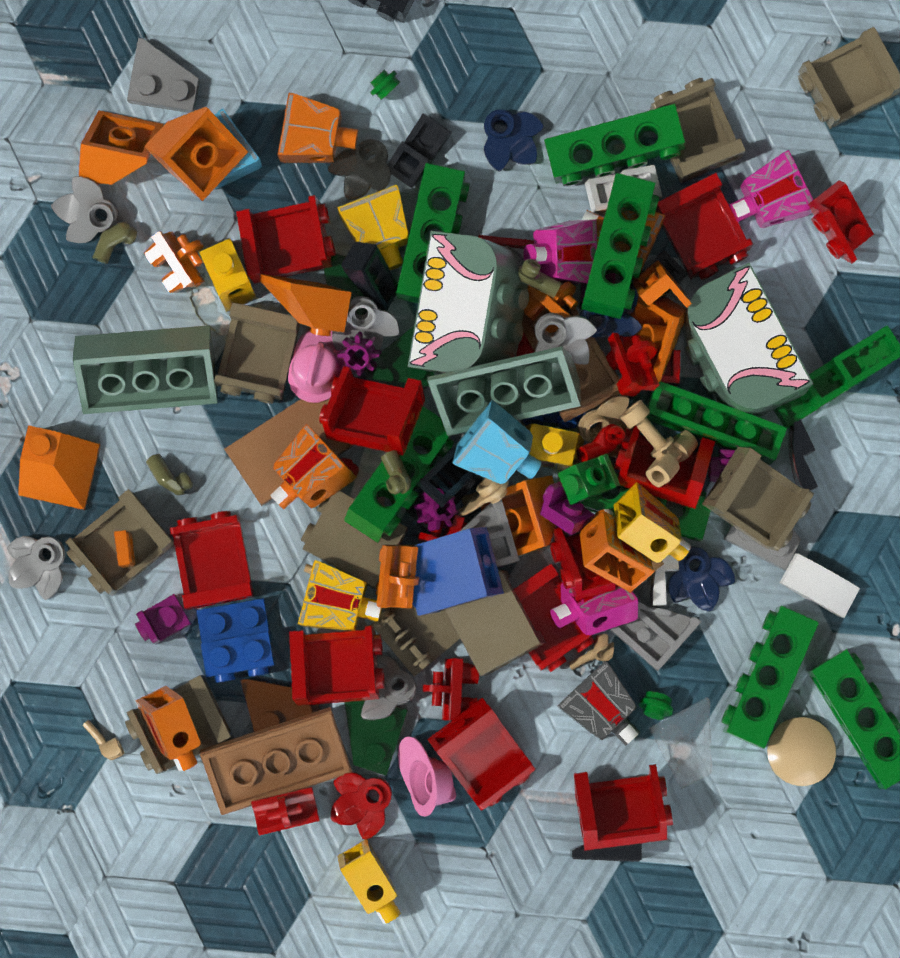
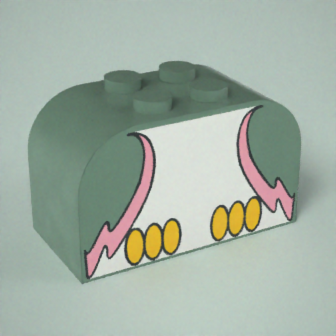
M431 231L408 367L443 374L516 357L518 344L523 336L522 321L524 309L529 302V285L522 282L518 277V268L524 262L522 255L512 248L476 236Z
M750 262L703 285L695 292L691 298L692 304L687 308L682 327L683 335L688 345L685 347V352L693 366L698 364L704 376L700 377V380L708 395L714 394L717 402L761 417L777 407L806 394L813 385V382Z

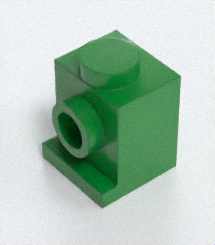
M608 454L575 464L557 473L570 505L597 497L620 486Z

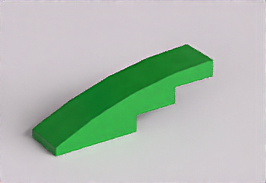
M888 325L811 372L809 376L813 385L806 394L777 407L773 411L782 425L788 429L794 422L804 419L900 358V343Z

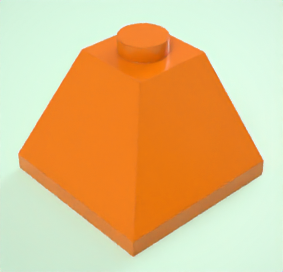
M207 107L166 122L144 146L164 168L202 201L248 153L244 146Z
M98 110L81 142L79 176L89 178L97 184L112 185L147 164L151 155L144 146L163 127V124Z
M266 274L260 275L261 283L296 321L311 327L310 333L331 336V331L345 332L352 292L320 282Z
M638 294L637 305L630 316L634 317L642 326V329L636 335H640L643 341H652L656 346L657 353L650 361L657 380L660 382L678 341L681 328L684 325L687 309L664 297H659L648 306Z
M28 425L20 457L18 495L85 510L101 445L61 432Z
M552 475L525 480L506 488L507 494L502 498V502L518 556L550 545L556 525L541 516L540 512L544 503L543 494L554 483ZM491 502L484 503V504L480 507V508H481V511H482L487 505H489Z

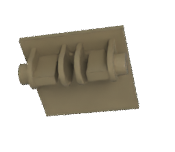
M413 604L412 608L391 607L380 615L378 622L374 621L371 624L414 677L460 639L445 609L437 613L418 616Z

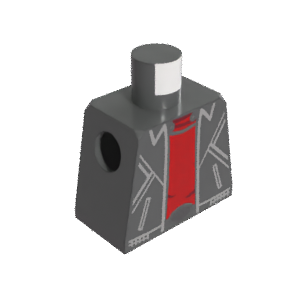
M606 661L599 665L557 705L562 712L599 740H603L613 732L626 746L640 733L627 718L637 706Z

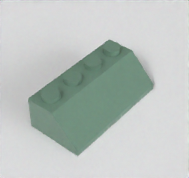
M210 325L75 336L73 365L83 414L218 403L217 385L214 382L216 370Z
M563 346L438 374L427 379L447 436L467 432L491 400L500 405L516 420L581 406V382L572 355Z

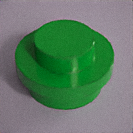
M384 69L370 82L374 88L369 93L372 96L376 94L382 100L400 83L396 78V71L393 70L388 74Z
M648 691L645 698L640 700L639 706L644 710V714L652 719L663 720L664 716H671L673 713L672 699L665 694Z

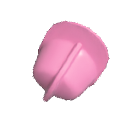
M310 329L300 337L296 344L289 367L288 381L291 390L298 398L306 402L320 403L330 399L332 382L336 376L339 377L346 363L344 358L337 357L341 350L337 351L333 345L332 331L331 336H321L310 333Z
M407 736L402 739L397 755L399 769L411 795L415 810L420 816L427 817L433 812L435 806L452 802L456 799L452 772L442 760L428 757L423 745L415 737Z

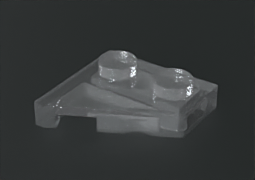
M708 697L649 727L680 789L712 774L711 707Z

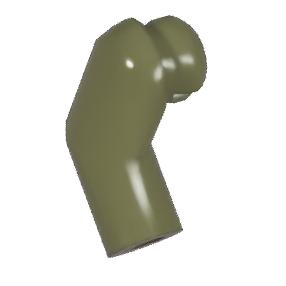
M119 222L106 229L100 236L92 258L101 263L108 264L115 245L121 242L132 244L136 240L137 230L134 227H130L129 223Z
M533 259L525 260L523 265L518 268L519 279L554 298L561 286V282L540 272L541 266L537 261Z
M392 450L382 455L381 460L390 476L386 481L388 491L394 495L398 493L404 494L409 491L411 479L397 451Z
M160 454L152 455L147 459L146 464L158 484L175 495L186 494L185 491L193 487V482L187 473L182 472L175 478Z

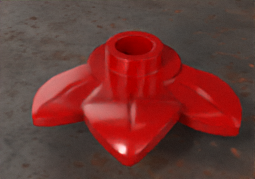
M354 772L338 777L334 780V785L342 796L332 806L331 820L340 825L357 824L358 831L364 840L375 836L382 829L386 821L384 809L388 807L392 800L390 785L382 778L371 777L366 779ZM370 790H376L379 793L378 801L370 798Z

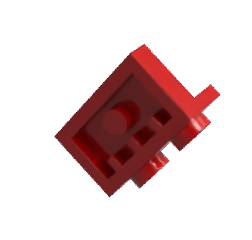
M838 180L811 201L808 206L814 215L811 218L814 226L819 232L825 234L828 240L826 247L836 259L842 258L852 264L857 260L853 251L872 237L874 233L847 184Z
M561 528L554 529V542L550 543L551 555L555 563H561L563 569H560L563 585L565 589L571 588L575 600L578 601L614 591V583L584 567L580 534L565 537Z

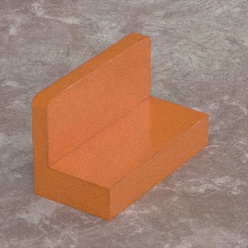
M659 260L641 273L639 278L632 281L639 296L648 306L668 289L672 290L686 308L692 304L685 291Z

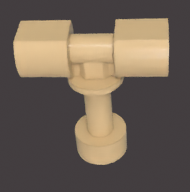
M639 400L630 406L620 418L628 428L636 426L654 447L651 455L656 460L647 469L646 476L654 486L659 488L674 477L680 469L679 463L692 454L698 446V442L693 434L687 430L682 431L673 438L664 439L646 417L650 410L642 400Z

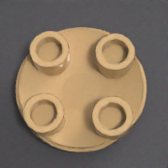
M796 717L780 723L773 731L768 742L767 755L772 771L779 778L792 785L808 786L821 781L829 774L835 762L836 747L831 733L823 724L811 718Z

